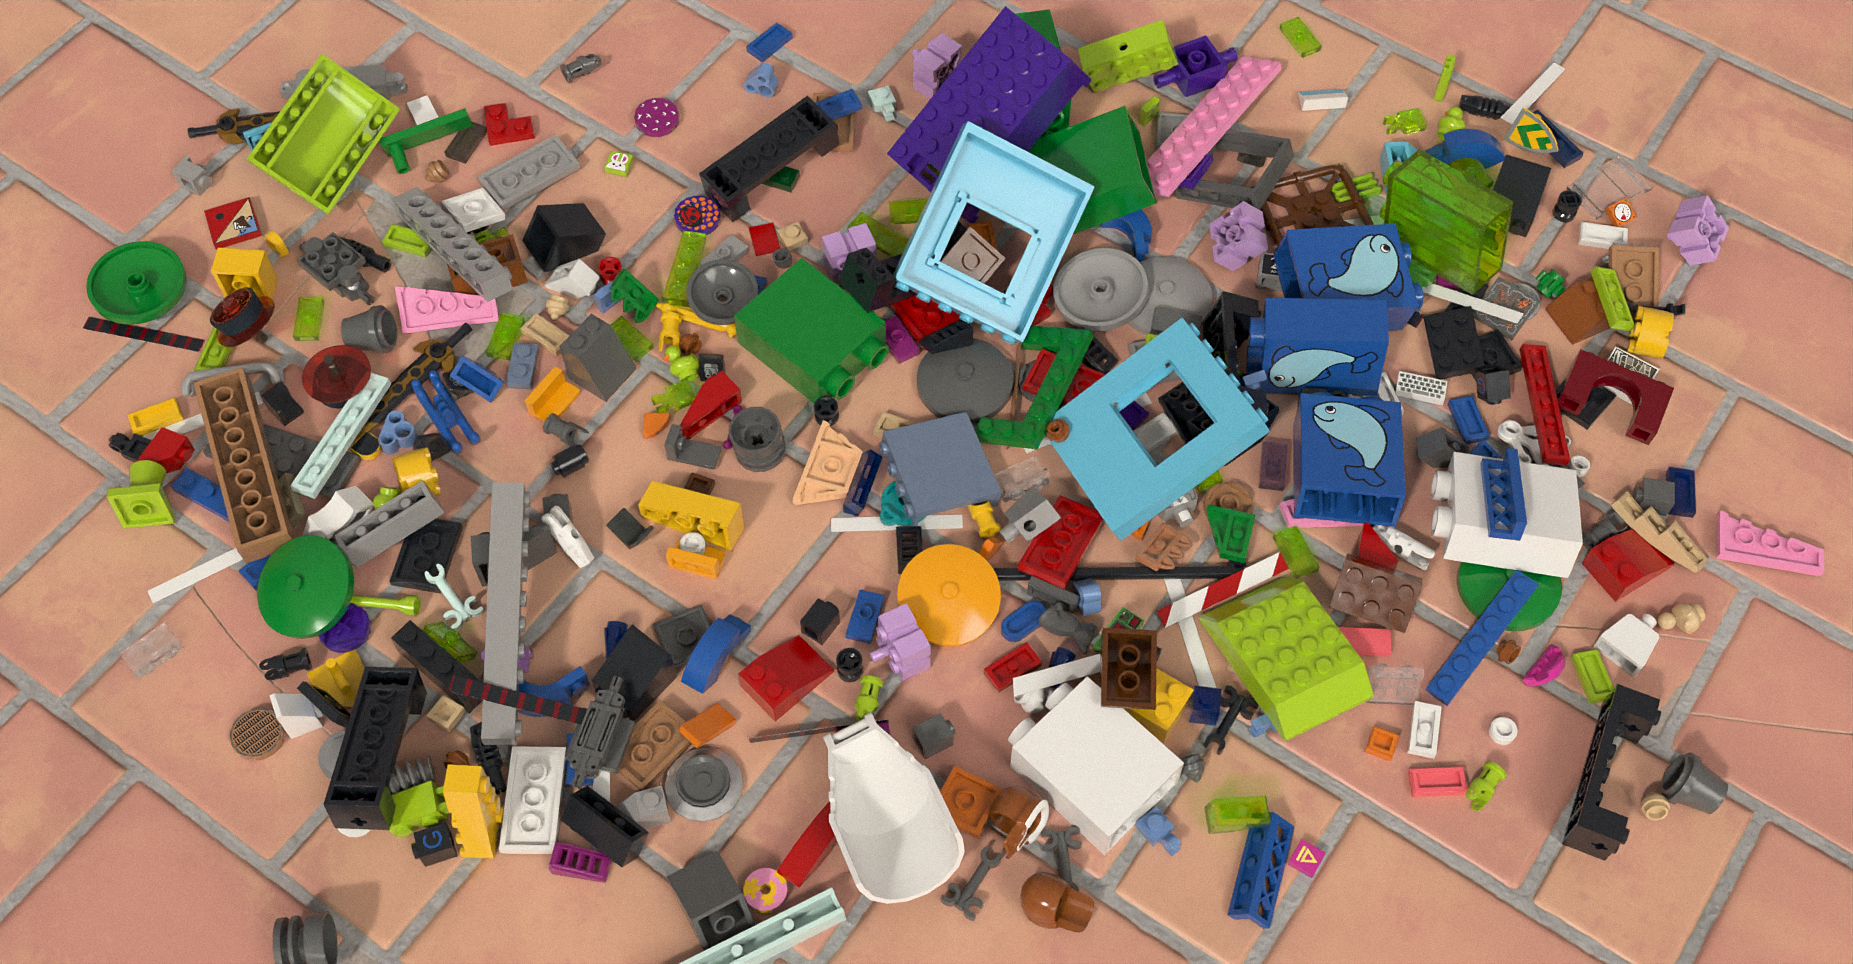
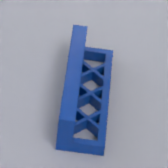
M1507 448L1503 461L1482 458L1480 463L1488 537L1520 541L1527 525L1519 456L1518 449ZM1488 468L1500 469L1502 473L1496 476ZM1497 485L1504 492L1498 494L1491 487ZM1499 503L1506 510L1501 513L1493 505ZM1500 521L1508 527V530L1495 529V524Z
M1275 812L1254 813L1252 815L1227 914L1234 920L1250 919L1263 929H1268L1271 925L1294 830L1292 824ZM1278 826L1283 829L1280 841L1277 835ZM1273 850L1276 857V862L1274 866L1271 861V853ZM1266 876H1268L1270 882L1269 891H1266L1264 884ZM1260 902H1262L1264 909L1262 917L1257 914Z

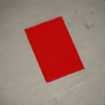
M773 223L748 227L756 256L774 253L780 249Z

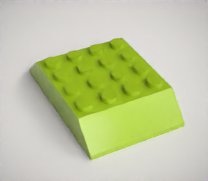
M321 54L246 160L328 215L400 108L327 56Z
M1283 576L1198 618L1260 708L1271 720L1272 725L1284 742L1374 697L1364 661L1303 581Z

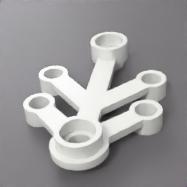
M1507 420L1499 425L1497 429L1499 438L1509 443L1512 449H1518L1519 462H1531V457L1523 450L1522 445L1529 449L1536 464L1549 466L1542 463L1535 425L1521 427L1519 423L1512 420ZM1532 435L1536 439H1531L1527 436ZM1565 435L1567 446L1569 448V446L1571 445V439ZM1579 455L1573 456L1567 464L1570 469L1576 470L1579 478L1585 476L1590 468L1588 459Z

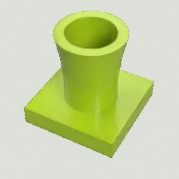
M148 460L137 461L129 467V487L108 489L106 497L123 529L175 523L176 515L162 488V483L166 477V470L160 464Z

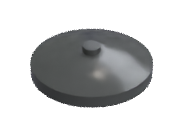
M974 338L973 345L935 354L927 352L917 370L919 397L925 407L939 418L967 412L972 424L978 423L981 417L992 418L1006 406L1013 389V372L1005 355L993 345Z

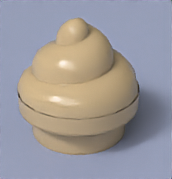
M550 295V299L546 300L545 306L552 320L559 319L561 315H565L569 311L568 299Z
M1656 792L1647 794L1640 804L1642 813L1648 819L1654 821L1667 817L1670 809L1669 801L1665 796Z

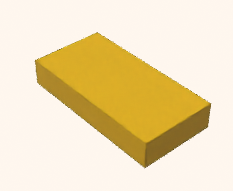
M175 397L127 414L133 434L140 436L184 420L179 403Z

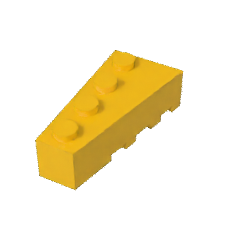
M652 481L638 504L642 518L684 534L690 532L699 533L704 537L705 542L732 552L745 528L741 503L671 486L666 483Z
M448 765L443 794L448 812L452 813V826L457 828L459 832L456 834L457 844H462L459 851L461 857L494 859L499 825L503 821L504 813L500 797H497L495 788L492 787L490 778L485 774L482 766Z

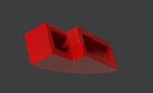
M830 802L825 805L806 828L777 870L779 875L799 888L830 854L832 846L837 842L829 823V814H831Z

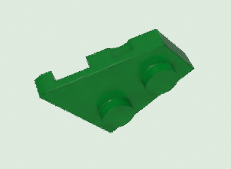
M1207 504L1206 514L1219 558L1245 563L1255 515Z

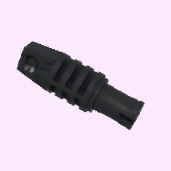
M1462 95L1459 101V108L1475 116H1486L1489 119L1493 117L1494 120L1501 118L1511 107L1504 104L1502 100L1496 101L1493 98H1483V96Z
M340 237L364 256L366 263L363 267H374L384 273L390 269L391 260L389 258L376 254L373 248L352 239Z
M479 722L470 727L472 748L478 766H482L485 774L490 778L492 787L495 788L496 795L501 794L500 789L501 792L507 790L501 772L503 761L497 745H483L481 740L482 722Z

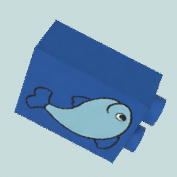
M1396 224L1287 230L1273 255L1284 298L1387 300L1388 331L1403 330L1413 313L1419 311L1422 307V288L1418 282H1412L1408 270L1411 263L1410 246L1405 241L1400 242Z
M1265 298L1263 317H1250L1246 374H1253L1264 370L1267 379L1260 383L1259 391L1266 392L1267 394H1299L1302 388L1327 389V392L1341 391L1345 395L1377 396L1389 343L1387 300Z
M1328 392L1301 393L1293 423L1294 517L1361 524L1368 522L1372 525L1396 527L1406 496L1401 402L1384 401L1375 396L1359 399L1337 397Z

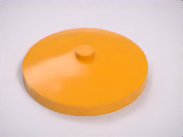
M955 544L933 546L917 554L903 570L897 590L898 607L907 603L916 619L917 626L922 630L928 642L940 647L963 646L981 637L993 624L1001 601L999 580L989 562L974 550Z

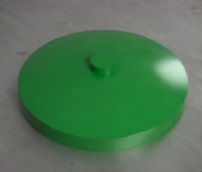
M137 241L120 245L104 254L92 267L87 278L86 289L93 307L104 318L119 324H141L163 316L178 303L185 291L187 277L180 258L170 248L155 242Z
M313 535L300 536L284 543L270 556L262 569L258 582V606L265 622L276 632L296 639L316 637L331 629L342 618L352 599L354 571L351 561L339 545L323 537Z
M1460 562L1457 570V588L1468 610L1479 619L1516 570ZM1520 571L1538 583L1539 586L1505 631H1526L1538 627L1547 621L1554 613L1562 596L1561 577Z

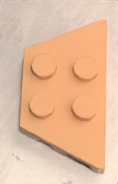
M823 420L797 486L793 497V504L795 505L848 498L863 458V451L855 444L849 443L843 434L836 433L830 428V424L827 421Z

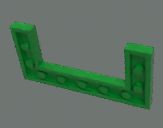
M1030 326L1021 344L1022 349L1037 351L1045 349L1058 353L1023 422L981 417L974 429L980 443L1038 450L1047 432L1046 427L1053 420L1094 337L1091 330Z

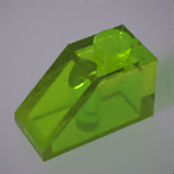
M1266 796L1213 799L1204 807L1208 834L1237 832L1271 823Z

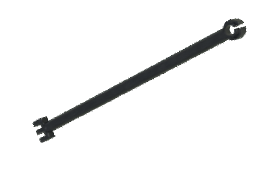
M1228 560V566H1175L1174 569H1159L1157 572L1149 567H1077L1070 580H1084L1088 578L1093 580L1224 579L1245 569L1243 567L1246 566V560L1245 563ZM993 568L999 581H1029L1032 576L1017 568Z

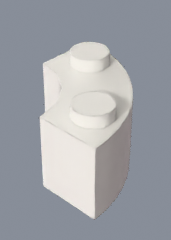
M357 486L335 491L332 499L324 508L308 516L302 536H319L339 545L334 535L371 513L374 503Z

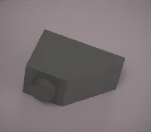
M1443 427L1416 438L1418 458L1433 468H1448L1453 452L1465 454L1470 452L1466 442Z

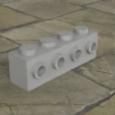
M422 480L334 536L339 546L348 555L350 561L358 568L444 514L445 511L436 495Z

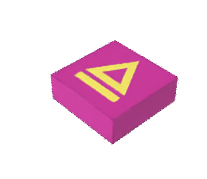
M1301 839L1288 865L1313 878L1326 853Z

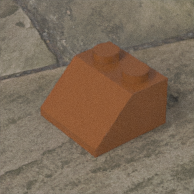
M1592 277L1572 285L1545 309L1572 345L1610 329Z

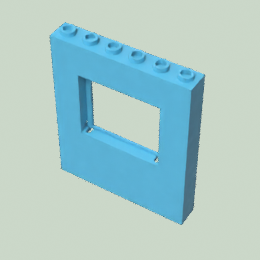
M967 121L961 127L893 273V276L896 278L895 287L905 292L911 290L917 293L916 297L924 302L929 303L931 300L939 304L938 308L944 312L951 313L954 311L960 314L959 319L970 324L974 321L981 325V330L989 334L996 332L1002 335L1001 339L1009 344L1014 345L1015 342H1023L1094 186ZM966 203L1032 235L1005 294L939 262Z
M1183 318L1179 319L1059 409L1052 420H1065L1066 424L1069 425L1070 434L1064 442L1050 441V443L1111 531L1120 541L1270 432L1265 424L1268 418L1260 408L1256 411L1251 405L1255 402L1246 390L1242 393L1240 392L1238 387L1241 384L1232 373L1230 375L1225 373L1224 370L1227 369L1225 363L1219 356L1214 359L1211 355L1214 350L1207 340L1200 341L1198 338L1201 334L1192 322L1188 325ZM1170 363V366L1166 368L1165 364ZM1175 371L1214 424L1157 465L1119 412ZM1117 402L1118 405L1114 407L1113 403Z

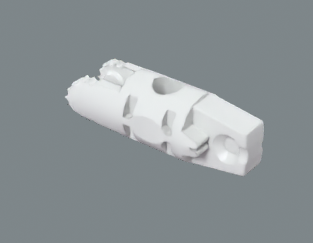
M554 506L549 513L541 517L545 526L549 525L552 536L564 552L580 568L588 565L594 559L584 538L559 506Z
M1375 525L1373 527L1374 531L1392 553L1422 570H1427L1429 563L1422 556L1432 559L1435 555L1433 549L1391 526Z

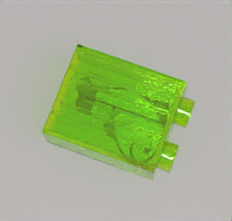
M1420 149L1404 162L1397 160L1389 166L1383 177V185L1387 187V197L1381 208L1380 218L1384 220V224H1396L1400 242L1405 241L1410 246L1411 259H1414L1416 262L1473 295L1503 267L1513 201Z

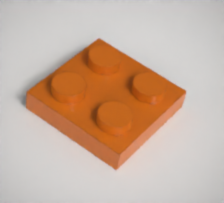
M954 765L940 792L957 828L978 839L989 819L990 807L1003 789Z

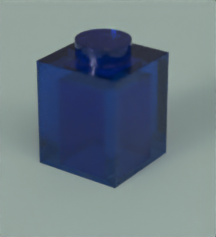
M1195 685L1190 705V723L1216 726L1220 714L1222 689Z

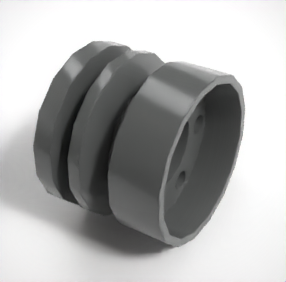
M749 407L741 410L733 417L729 425V437L737 460L745 469L753 472H765L775 468L782 462L786 454V442L777 415L764 407Z
M329 911L307 914L304 924L299 915L292 916L290 920L288 917L277 918L273 928L275 964H337L338 942L332 914Z

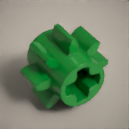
M1553 269L1548 273L1542 270L1535 278L1539 281L1536 288L1548 298L1552 294L1559 297L1566 289L1562 285L1565 279Z

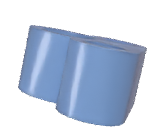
M761 63L749 72L743 88L752 94L759 93L764 97H772L779 84L778 78L773 74V66L768 63Z
M392 411L386 417L378 440L383 452L392 455L399 448L412 447L417 442L418 437L413 425L405 420L403 413ZM404 433H410L406 437H401Z
M1091 578L1073 582L1074 594L1079 596L1078 606L1082 616L1101 612V591L1098 583Z

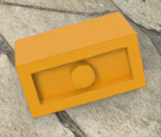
M554 366L524 401L528 413L545 422L552 413L557 414L560 418L581 392L579 388L565 380L563 370Z
M681 539L677 540L675 548H668L666 553L668 567L717 579L726 556L724 550L706 546L703 555L681 550Z

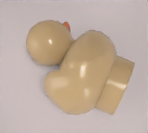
M1678 603L1673 606L1671 613L1662 611L1657 618V622L1662 629L1669 630L1676 625L1684 633L1692 634L1698 630L1700 623L1705 621V613L1697 603L1690 605Z

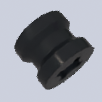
M823 396L815 401V421L819 425L822 424L823 420L827 421L830 426L834 425L839 418L837 401L830 396Z

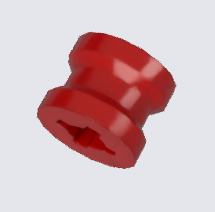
M606 257L599 262L598 269L602 283L607 285L614 281L615 277L622 270L619 259Z

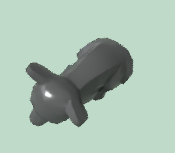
M1058 602L1043 612L1039 618L1040 626L1054 635L1074 637L1080 651L1083 654L1087 653L1086 646L1094 638V632L1097 629L1096 625L1093 623L1080 624L1074 616L1063 610L1064 605L1062 602Z

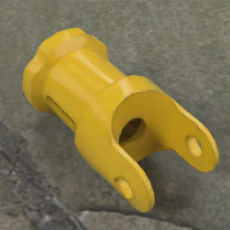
M675 312L663 313L660 319L663 324L662 331L659 333V352L662 351L663 343L679 348L681 338L679 325L682 322V317Z
M989 500L984 501L985 504L968 505L973 520L977 521L980 528V537L990 538L1001 530L1000 524L996 523L993 517V508Z

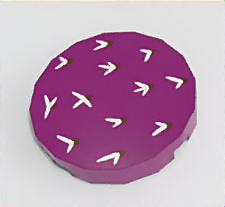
M648 99L635 110V124L637 129L645 132L647 136H665L671 133L674 127L678 126L679 112L676 105L667 99Z

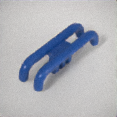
M436 370L429 372V378L438 393L433 398L436 408L426 394L421 382L418 379H414L411 382L418 400L454 454H460L463 450L461 443L457 442L450 431V428L459 425L471 444H479V434L473 430L444 386Z

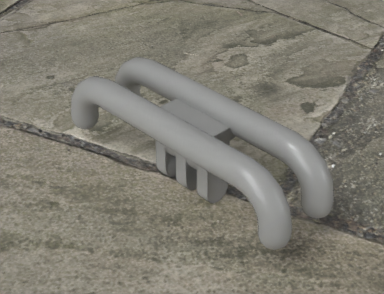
M257 362L191 372L184 377L181 383V393L185 397H193L196 395L194 382L243 367L246 374L268 373L273 384H278L281 381L284 383L285 375L278 365L271 362Z

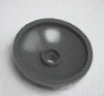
M728 259L709 261L698 267L689 278L686 289L687 301L694 314L707 323L714 325L734 324V315L758 295L757 281L752 272L739 262ZM723 297L727 298V300L724 302L720 301L719 299Z

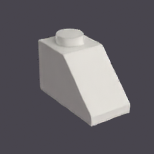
M577 259L554 269L544 286L578 299L583 296H590L597 287L595 284L600 276L583 261Z
M274 693L269 695L276 718L291 739L323 727L320 717L324 716V714L303 694Z

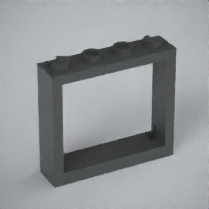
M1227 130L1207 154L1213 155L1216 149L1273 158L1255 187L1247 188L1199 180L1193 189L1177 187L1174 191L1177 199L1234 208L1244 201L1260 210L1294 157L1291 140Z

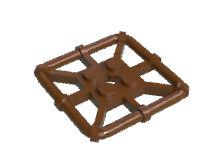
M1341 164L1329 165L1302 173L1297 171L1293 172V175L1280 178L1274 189L1295 184L1300 196L1286 198L1271 192L1266 201L1286 208L1289 216L1279 219L1274 218L1266 201L1260 209L1263 212L1265 228L1270 231L1277 248L1283 238L1279 228L1294 225L1295 229L1356 226L1344 221L1340 214L1341 212L1353 209L1357 210L1364 225H1374L1364 205V197L1359 195L1349 173ZM1333 174L1324 190L1313 193L1308 192L1304 181ZM1340 177L1351 200L1335 204L1331 192ZM1317 212L1319 215L1315 217L1313 214L1310 215V213Z

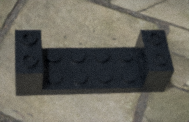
M807 95L700 172L699 175L705 194L734 222L751 210L747 194L811 147L823 157L840 145L836 123Z
M960 221L957 222L941 259L966 231V228ZM867 247L848 253L839 283L867 313L917 295V293L911 290L905 292L895 287L896 278L893 276V273L902 254L879 261Z
M1223 291L1203 320V337L1213 348L1214 351L1211 355L1214 359L1219 356L1227 366V369L1224 370L1227 375L1232 373L1240 383V378L1237 375L1239 360L1236 358V348H1239L1243 341L1249 337L1250 317H1261V311H1259L1258 300ZM1239 386L1240 392L1242 393L1246 390L1255 402L1251 405L1256 411L1260 408L1266 416L1269 410V405L1266 403V392ZM1208 415V425L1210 427L1214 422Z
M364 668L323 804L335 828L390 830L396 805L388 787L409 714H422L427 695L418 668Z
M1617 684L1601 705L1562 841L1563 845L1605 861L1612 853H1617L1620 844L1624 845L1630 832V829L1626 828L1628 817L1599 807L1603 798V792L1600 791L1602 783L1605 784L1609 776L1610 768L1606 766L1608 760H1612L1617 745L1613 744L1614 737L1619 736L1638 743L1643 735L1648 736L1652 725L1656 726L1661 716V711L1658 710L1660 699Z

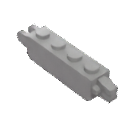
M383 65L342 67L387 100H390V95L404 94L408 89L402 73L387 72ZM310 69L300 70L296 74V80L281 82L280 93L282 98L289 99Z

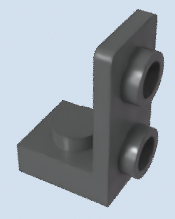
M675 424L671 425L664 444L668 460L709 469L716 468L722 451L720 446L686 439L683 436L682 427Z

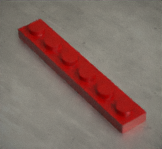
M1522 344L1519 351L1542 463L1567 466L1570 461V455L1546 346Z

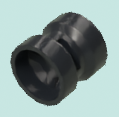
M1570 190L1560 193L1552 211L1554 218L1565 223L1574 220L1577 210L1582 203L1580 195Z
M845 648L837 655V673L840 679L845 682H855L862 676L863 660L858 650Z

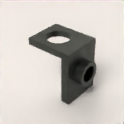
M622 508L606 524L629 549L636 547L654 529L652 525L645 529L625 508Z

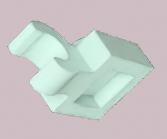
M889 85L868 91V98L875 113L882 111L886 122L895 120L892 112H895L896 100Z

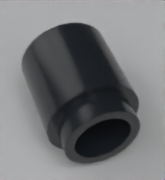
M572 445L553 455V462L550 465L557 476L561 474L565 478L584 468L585 464L589 462V458L581 445L576 447Z

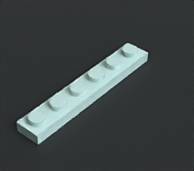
M367 371L290 485L294 492L313 499L317 497L390 387L391 382L389 378Z

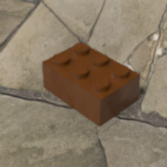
M1347 553L1329 607L1405 633L1422 588V578Z

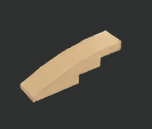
M1628 491L1620 495L1610 505L1649 544L1689 570L1697 573L1709 561L1676 521L1667 525L1652 506L1643 510Z

